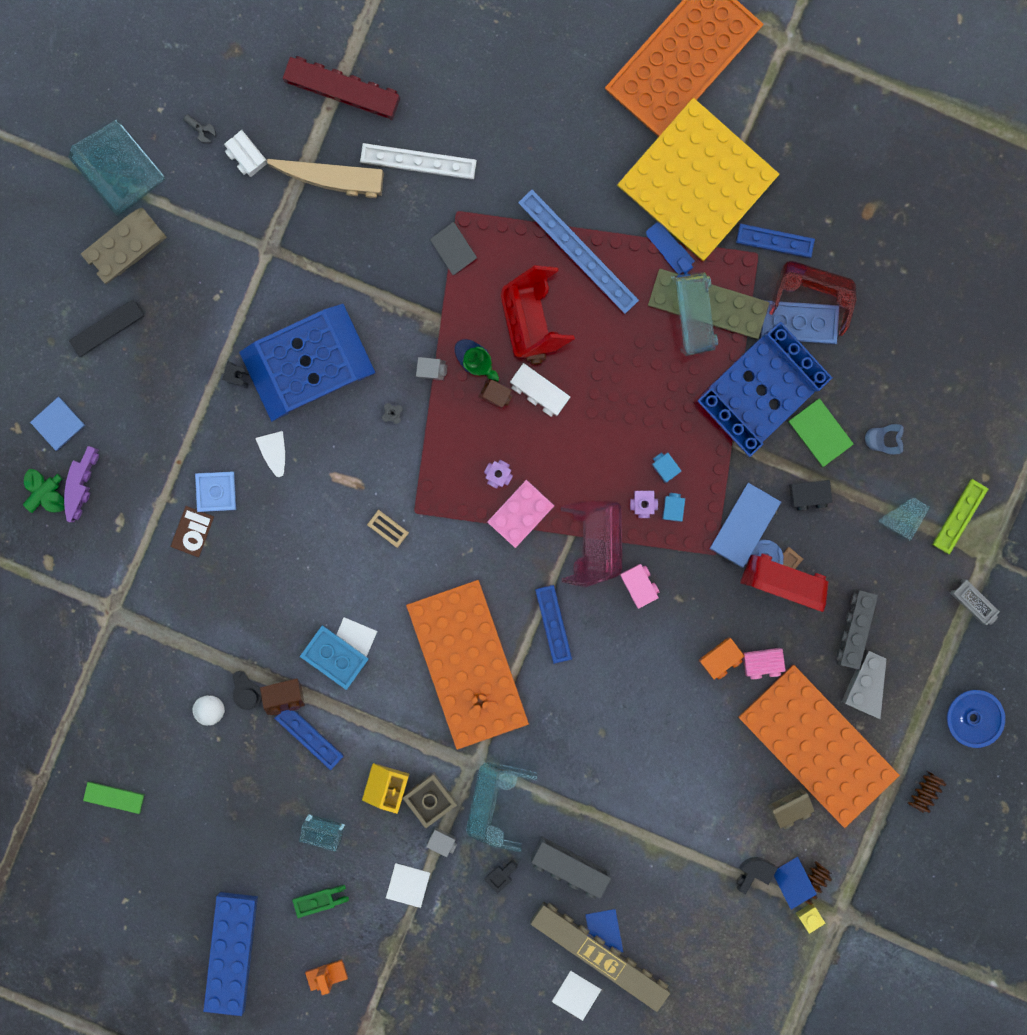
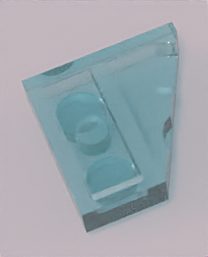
M911 498L880 518L878 522L906 539L911 540L930 507L915 498Z

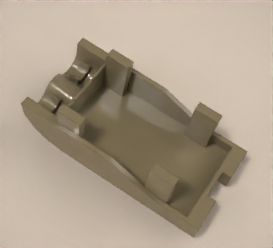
M139 208L89 246L81 255L89 265L94 264L99 270L96 274L107 285L115 277L120 276L127 268L153 250L167 236L160 230L145 209Z

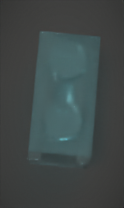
M308 814L302 825L299 842L336 852L342 841L345 824Z

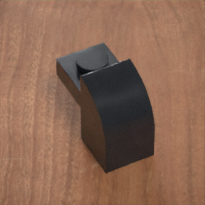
M759 857L745 860L739 866L745 873L738 877L736 882L738 885L737 889L746 895L754 878L769 885L778 868L769 861Z

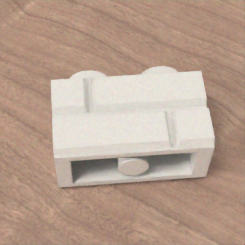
M242 130L224 144L227 148L225 153L231 160L235 158L238 161L239 165L237 167L243 175L247 173L252 177L268 164L267 160Z

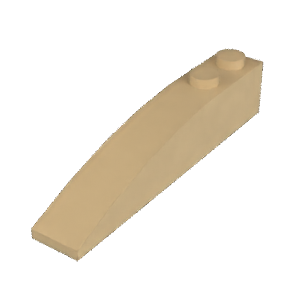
M267 159L270 167L287 176L314 186L346 192L348 196H358V194H366L365 197L377 198V195L382 196L384 176L382 169Z

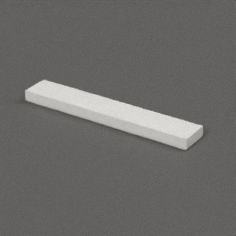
M365 143L362 146L360 159L362 164L474 180L477 162L474 159Z

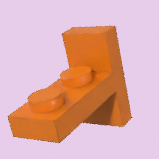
M342 959L305 972L310 990H320L322 995L330 993L334 983L348 979Z

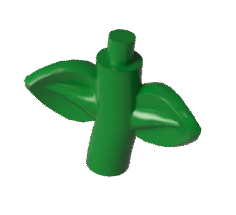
M29 469L24 476V486L31 492V495L23 503V506L31 513L40 504L49 512L55 513L65 510L64 497L55 491L60 487L58 483L63 478L56 474L53 478L49 477L44 481V477L40 472Z

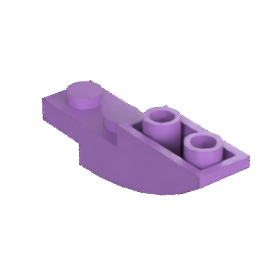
M91 446L87 447L81 462L73 460L69 469L64 494L65 515L68 522L79 520L82 514L81 507L90 497V487L83 484L89 480L92 464L95 465L99 458V454H97L99 450Z

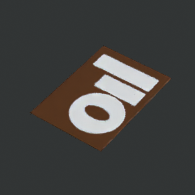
M185 506L170 547L199 557L214 516L204 512H197L196 509Z

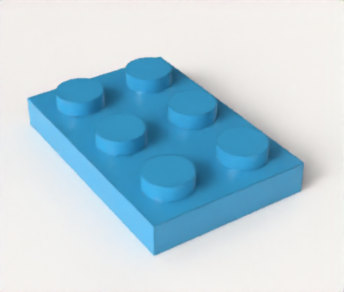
M323 625L300 655L302 659L345 690L349 688L369 660L367 656Z

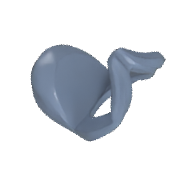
M891 424L883 428H871L865 434V443L870 449L875 451H882L892 455L900 454L903 452V442L901 440L904 432L903 426ZM887 432H898L896 435L897 447L890 448L885 446L884 436Z

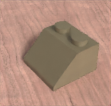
M802 788L767 805L780 829H787L794 825V821L798 819L805 820L811 817V813L814 812L810 798Z

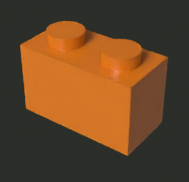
M728 637L701 657L699 662L712 679L718 678L719 680L727 674L726 670L731 666L735 668L743 662L742 658L745 656L733 640Z

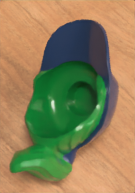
M463 339L456 343L455 356L468 373L479 376L486 375L489 380L499 381L497 371L492 369L491 356L483 346L469 339Z

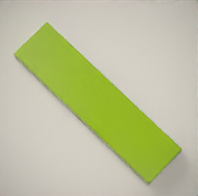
M970 479L935 538L933 546L947 554L952 552L987 493V487Z

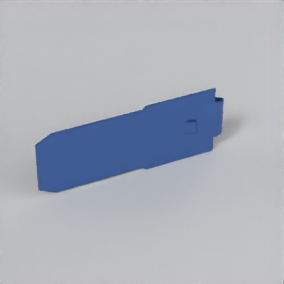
M656 222L646 231L647 237L679 275L682 272L686 274L693 268L692 263L695 262L693 258L660 223Z

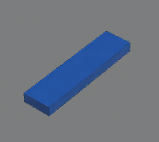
M739 224L736 239L737 244L805 258H811L815 242L813 238L745 224Z
M554 585L535 589L553 664L571 660L570 648Z
M286 710L274 718L328 769L332 770L344 757L337 748L298 712Z

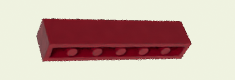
M299 56L289 58L283 75L285 83L393 120L400 101V96L396 90L391 88L384 90L379 88L378 84L370 81L368 84L361 82V79L357 76H344L343 72L337 69H332V71L324 69V65L316 62L314 64L307 63L306 59Z

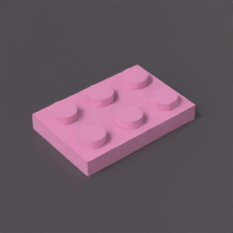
M526 480L490 518L488 523L516 548L554 505Z

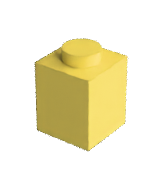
M807 905L796 912L809 934L826 924L814 905Z

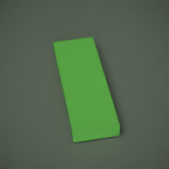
M89 781L87 782L83 801L140 814L145 794Z

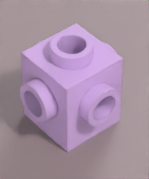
M499 460L498 463L496 461L493 464L489 463L484 471L487 474L486 479L489 480L487 484L496 489L498 486L503 487L504 484L508 486L513 477L510 474V465L502 460ZM497 470H500L502 472V476L500 478H497L495 476V472Z
M634 491V499H630V510H634V514H638V518H650V514H654V510H658V499H654V491ZM642 501L647 503L646 508L641 506Z

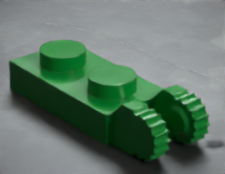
M339 885L331 889L326 888L293 898L292 901L297 918L331 909L336 905L348 902V896L335 900L332 897V894L344 891L346 889L345 885Z

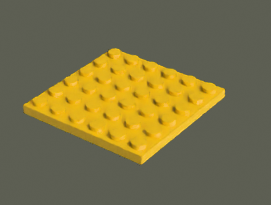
M693 98L617 186L699 259L704 261L779 176V173Z

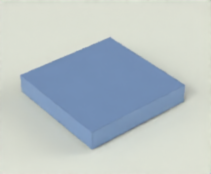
M57 397L30 422L55 451H58L85 426L60 397Z

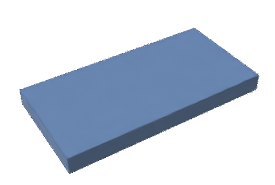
M768 301L770 303L760 332V338L781 321L799 342L837 344L838 305Z
M747 483L710 549L743 568L781 501Z

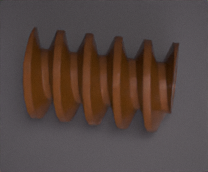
M929 771L927 772L930 776H922L926 782L918 783L922 789L915 788L918 796L911 795L914 803L907 802V804L922 813L931 812L928 805H935L931 799L938 800L939 797L936 795V792H943L939 786L947 785L944 780Z
M815 861L814 863L817 868L810 867L812 875L806 874L815 891L822 893L823 891L820 886L827 887L825 880L832 881L829 875L832 873ZM808 899L807 901H805V903H807V904H809V905H813V902H812L811 899Z

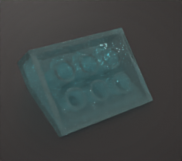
M117 119L73 145L68 155V158L116 216L131 208L165 180L163 174Z

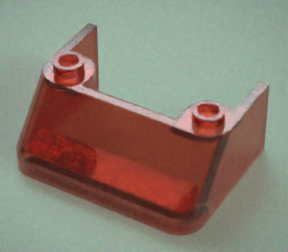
M789 261L785 263L781 269L769 314L773 315L777 309L783 290L793 292L800 285L837 296L838 305L845 309L838 334L843 336L850 326L857 300L855 282L852 279L798 262Z

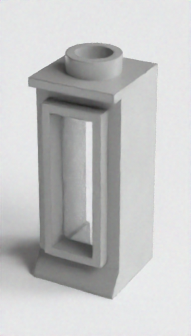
M962 579L960 581L962 584L956 590H951L949 593L982 625L993 624L997 620V614L1000 611L967 579Z

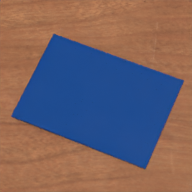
M798 857L779 867L775 872L774 877L791 910L817 895Z
M616 909L585 914L587 926L590 930L589 934L594 937L596 935L605 940L606 946L609 948L613 946L622 953L623 947Z

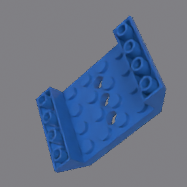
M344 304L313 314L255 341L239 352L271 422L289 414L292 410L376 373ZM297 338L303 341V346L300 349H295L292 346V342ZM303 356L311 358L309 366L304 367L301 365L300 361ZM313 373L319 375V381L316 384L309 382V376Z
M780 321L758 339L713 382L697 402L748 457H751L763 445L765 439L814 392L820 391L832 377ZM746 371H750L753 375L750 382L745 381L743 378V374ZM759 385H763L766 389L763 396L758 395L756 392V388ZM771 399L778 401L779 405L776 410L771 409L769 406Z

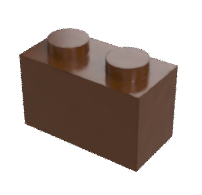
M490 379L486 381L478 397L498 408H503V406L509 404L512 395H510L512 390Z
M298 678L260 687L263 708L267 715H279L282 711H295L305 706L302 687Z

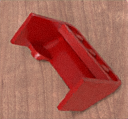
M534 265L502 288V304L513 352L517 357L526 358L537 354L554 352L575 339L574 335H560L557 332L548 333L541 299L549 291L547 279L559 271L556 267Z
M762 553L761 556L750 555L740 582L741 584L757 588L820 612L824 611L829 582L825 580L826 576L818 573L812 576L771 561L773 557Z

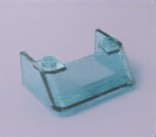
M702 271L671 276L672 280L676 281L684 343V348H680L681 353L687 356L715 350V346H718V337L713 331L708 288H711L710 276H706V273Z
M490 762L482 764L479 768L466 828L467 834L471 838L490 846L521 852L522 844L504 840L502 829L491 826L499 788L505 790L512 789L516 785L518 776L537 780V773Z

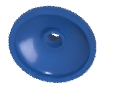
M969 690L958 695L950 704L947 712V725L950 733L959 743L972 748H981L992 744L999 738L1005 726V712L999 700L992 694L982 690ZM972 714L976 716L974 721L970 720Z

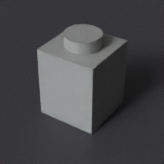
M418 357L416 377L444 381V376L447 374L446 361Z
M435 827L426 847L447 857L449 853L453 854L457 843H455L456 837Z

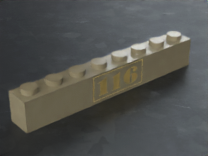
M543 902L530 920L532 926L656 1012L659 1011L670 995L667 983L661 979L658 981L652 977L653 974L647 969L643 968L641 970L636 966L637 963L631 958L627 957L625 959L620 955L621 952L617 948L606 946L605 940L597 935L594 937L589 934L590 930L582 924L578 926L573 923L574 919L568 914H560L557 911L558 908L552 903L546 904Z

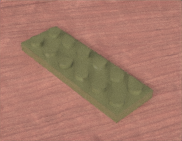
M659 268L648 306L758 340L770 302Z

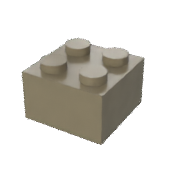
M435 772L403 795L404 801L425 828H428L457 806V801Z

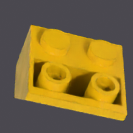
M373 763L362 801L379 809L398 814L409 773Z

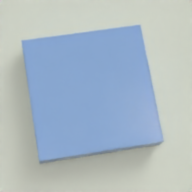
M234 472L195 474L197 512L236 510Z

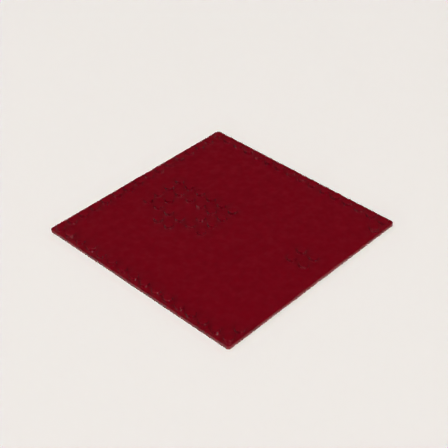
M458 211L455 216V224L477 259L455 275H452L449 269L447 273L435 358L446 361L447 374L444 376V381L432 380L414 508L415 513L489 524L490 518L527 480L554 505L533 530L716 555L717 553L712 551L710 547L721 528L733 439L697 400L713 382L745 353L747 336L649 307V300L659 268L678 273L666 261L665 257L648 237L569 227L639 300L624 314L536 222ZM678 242L695 261L692 263L693 268L688 273L684 274L682 272L680 275L753 297L758 263L757 253L716 247L702 261L684 244ZM534 265L556 267L559 270L547 279L549 291L541 299L548 333L557 332L560 335H574L575 337L573 341L557 351L545 353L546 360L538 365H531V362L527 363V358L515 356L501 299L502 288ZM463 339L472 340L489 352L492 369L498 373L499 381L497 383L512 390L510 393L512 398L507 406L498 408L478 397L486 381L489 379L486 375L470 374L461 366L455 356V345L458 341ZM523 363L570 396V399L557 417L554 414L550 417L543 412L544 407L540 404L533 405L527 400L528 396L523 392L518 394L511 389L513 385L510 384V381ZM661 452L664 455L669 453L681 469V472L667 483H664L651 465L654 463L653 458ZM499 460H502L510 465V474L513 477L508 486L504 484L503 487L498 486L496 489L487 484L489 480L486 479L487 474L484 471L489 463L493 464L494 461L498 463ZM497 470L495 472V476L497 478H500L502 476V472L500 470ZM634 491H654V499H658V510H654V514H650V518H638V514H634V510H630V499H634ZM670 493L681 494V498H685L683 521L662 519L664 497L669 496ZM642 501L641 506L646 508L647 503Z

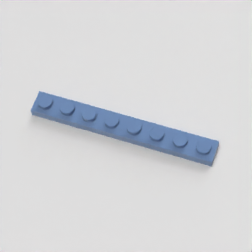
M533 190L528 192L518 202L624 314L639 301Z

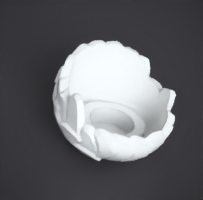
M207 695L200 697L193 705L194 718L202 725L211 726L216 724L225 713L223 702L215 696Z

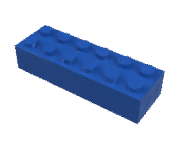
M220 892L216 897L203 1012L242 1016L245 1011L258 896Z

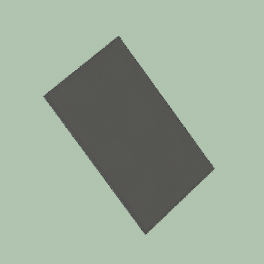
M454 222L430 239L452 275H455L477 259Z

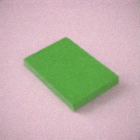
M820 398L788 421L822 467L854 445Z

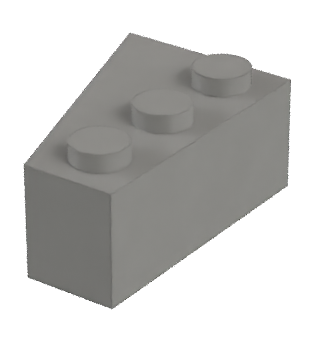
M864 650L860 670H855L841 702L881 719L886 658Z

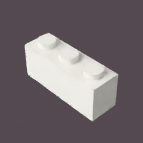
M524 363L510 381V384L513 385L511 389L518 394L522 392L528 396L527 400L533 405L540 404L544 407L542 411L550 417L553 414L557 417L570 399L569 395Z

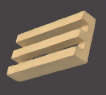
M380 510L376 512L367 524L397 548L409 534L408 531ZM380 515L404 534L400 536L380 521L378 516ZM374 521L398 538V542L374 526Z

